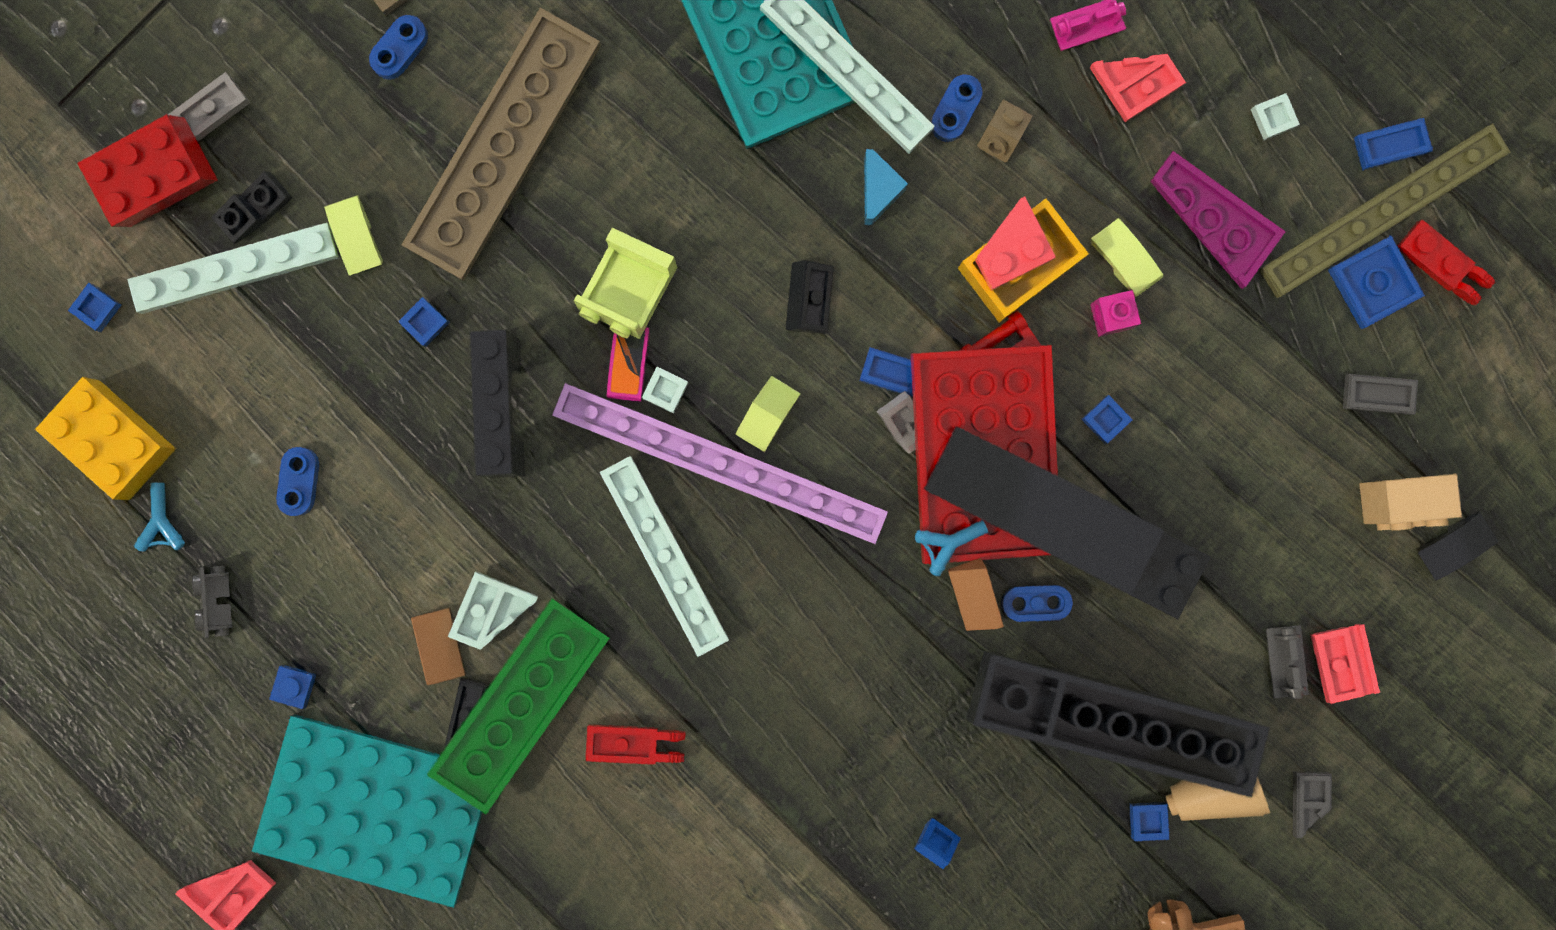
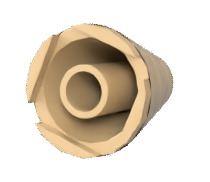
M1258 777L1252 798L1185 780L1170 786L1172 794L1166 795L1172 816L1179 814L1182 821L1256 817L1270 813Z

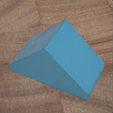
M866 149L864 156L865 225H872L906 191L908 183L873 149Z

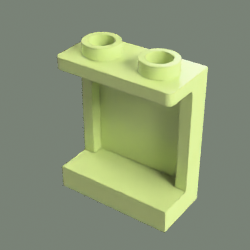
M612 228L606 238L609 246L583 295H576L574 303L580 311L579 315L595 324L599 320L611 325L609 329L623 338H628L632 335L640 339L677 269L674 256Z

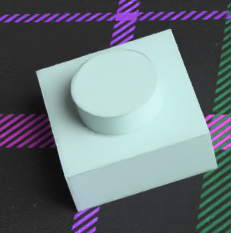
M1287 93L1255 105L1251 109L1263 140L1292 130L1300 125Z
M656 367L642 399L674 414L689 382Z

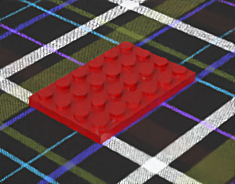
M1052 345L911 354L920 530L952 535L983 520L924 490L955 426L1058 476ZM983 520L988 533L957 547L949 562L973 561L979 558L981 560L1051 554ZM921 543L922 563L931 564L929 553ZM928 545L935 559L942 547Z

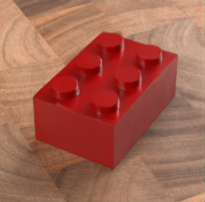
M167 114L77 163L111 227H132L218 181L185 117Z

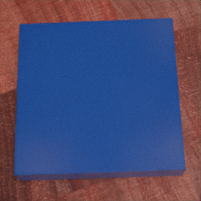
M1392 236L1328 269L1360 329L1372 325L1425 296Z

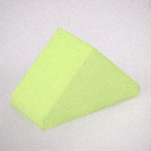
M771 376L753 401L735 435L765 452L799 398L800 393Z

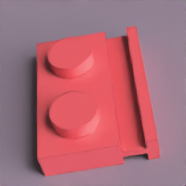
M1354 624L1349 627L1310 634L1327 703L1332 704L1372 693H1380L1364 624Z

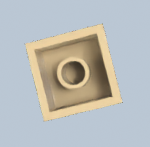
M1457 474L1359 483L1364 524H1377V530H1406L1420 526L1449 525L1448 518L1462 517Z

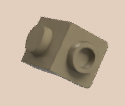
M1003 99L977 145L978 148L1003 162H1007L1033 115Z

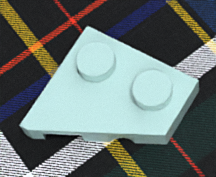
M475 571L448 637L481 650L527 608L532 606L538 596Z

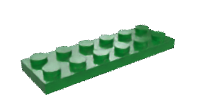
M551 598L431 766L427 776L484 814H487L610 638Z

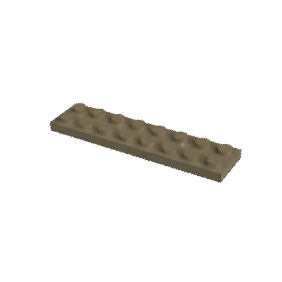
M541 7L539 8L404 239L403 247L463 281L466 279L601 47L599 40Z

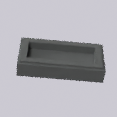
M1347 374L1345 375L1343 409L1415 415L1418 380Z

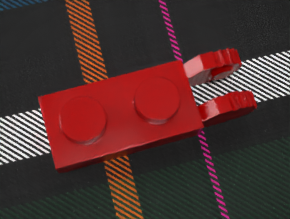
M1424 220L1418 221L1398 245L1400 252L1447 291L1454 292L1470 305H1477L1482 298L1470 285L1461 282L1465 276L1486 289H1490L1495 283V280L1483 268L1475 266L1473 260Z
M589 724L587 726L586 761L653 765L656 762L681 763L684 762V753L679 751L657 752V740L680 742L685 740V731L658 730L655 727Z

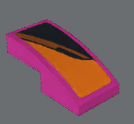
M645 328L640 339L632 335L628 338H623L614 333L607 398L641 402L650 337L649 328Z

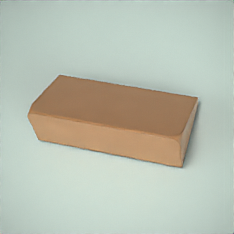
M981 558L947 569L966 631L1004 627L988 570Z
M450 608L412 617L411 621L427 685L465 676L466 672L459 643L457 640L448 637L454 623Z

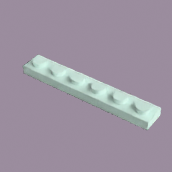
M765 0L760 5V10L908 154L934 129V125L805 0Z
M323 223L127 280L137 313L144 314L340 258L330 224Z
M632 456L601 471L600 474L697 656L699 657L729 641Z

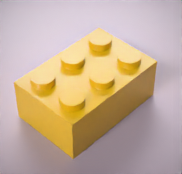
M1047 198L1032 208V211L1056 256L1054 260L992 291L989 289L975 261L985 245L962 261L958 267L959 271L998 322H1001L1089 254Z
M82 377L35 429L113 500H131L176 450L172 444L100 380Z

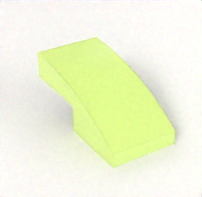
M356 195L325 206L333 236L349 276L382 265L383 260L370 231L371 225L359 196Z
M1119 218L1091 238L1092 246L1113 267L1114 275L1129 291L1133 290L1135 298L1163 278V273L1152 257Z

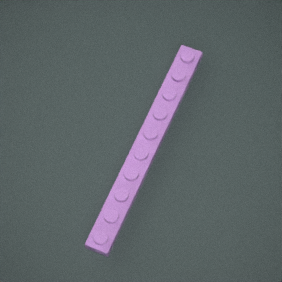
M566 383L552 414L554 417L873 544H876L888 513L885 510Z

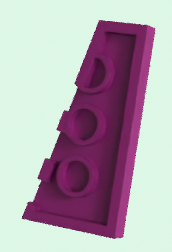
M1174 151L1170 153L1150 181L1241 289L1248 285L1286 232Z

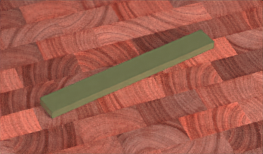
M1492 123L1261 267L1259 271L1276 298H1279L1495 163L1511 151Z

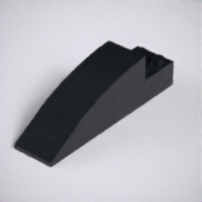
M956 426L924 487V490L1176 619H1179L1211 558L1203 552L1164 533L1165 530Z
M988 651L983 652L966 718L972 725L1250 798L1253 796L1270 728L1137 689Z

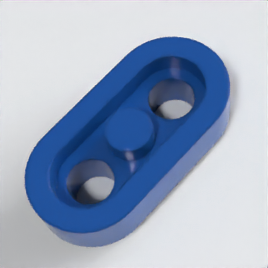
M412 15L399 17L370 52L369 62L372 69L384 79L399 77L424 48L428 40V32L421 20ZM406 28H413V33L410 36H403V31ZM385 54H391L392 58L388 63H381V59Z
M960 75L954 78L948 86L931 120V123L934 125L932 132L939 140L951 142L958 139L964 132L982 97V86L975 77ZM961 87H968L971 90V95L963 96L960 94L959 89ZM948 116L952 117L955 120V125L951 127L946 126L943 119Z
M291 448L283 455L281 460L276 501L279 509L289 516L305 515L313 508L315 503L319 459L308 448ZM297 458H300L303 461V466L297 471L294 469L293 463ZM293 492L299 498L295 505L289 502V496Z
M1057 585L1015 586L1008 589L1001 599V608L1004 614L1018 622L1061 620L1070 613L1073 605L1070 593L1065 588ZM1051 596L1058 598V605L1054 609H1050L1047 605V600ZM1016 597H1021L1024 600V606L1020 610H1015L1012 605Z

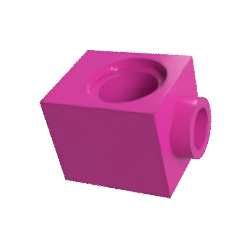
M1133 290L1101 297L1090 304L1098 337L1130 330L1141 324Z

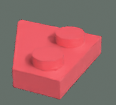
M1168 54L1151 55L1149 58L1144 59L1131 57L1124 58L1122 61L1105 63L1102 60L1096 61L1090 66L1091 71L1125 123L1186 83Z
M1026 197L1018 201L975 259L991 291L1056 258Z
M249 860L184 886L175 894L214 930H235L276 885V882L252 860Z

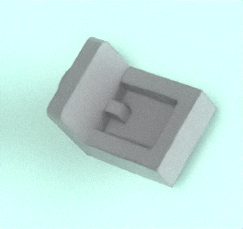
M904 391L880 408L877 413L895 441L907 453H911L916 450L913 400Z

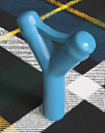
M150 483L151 519L137 538L134 547L141 552H145L148 547L154 545H168L174 550H179L184 547L185 541L166 518L165 483ZM159 531L167 540L152 542Z
M981 520L952 535L918 530L915 534V541L922 543L929 553L932 564L929 569L930 573L934 576H941L956 548L988 533V529L984 521ZM928 545L942 547L935 559Z

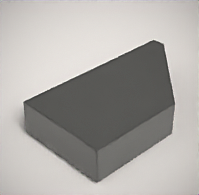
M1293 771V836L1295 838H1302L1319 818L1322 819L1332 809V774L1329 772Z

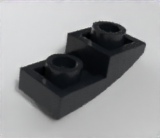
M264 171L242 194H233L211 218L233 243H238L267 222L293 197L271 172Z
M1480 511L1447 527V533L1416 548L1435 581L1468 564L1498 542Z

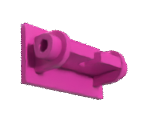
M1104 0L1050 18L1060 51L1126 30L1122 16L1126 15V8L1123 2L1117 3L1116 0Z

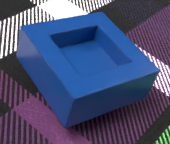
M88 283L68 311L95 331L102 332L122 304L94 284Z
M423 297L398 321L424 347H427L450 323Z
M1110 395L1105 396L1081 419L1104 444H1108L1132 421L1131 417Z
M286 665L279 666L269 700L300 709L307 708L317 674Z
M1165 802L1129 803L1132 840H1169L1168 804Z
M931 818L925 824L914 849L941 869H944L950 863L961 838L937 820Z

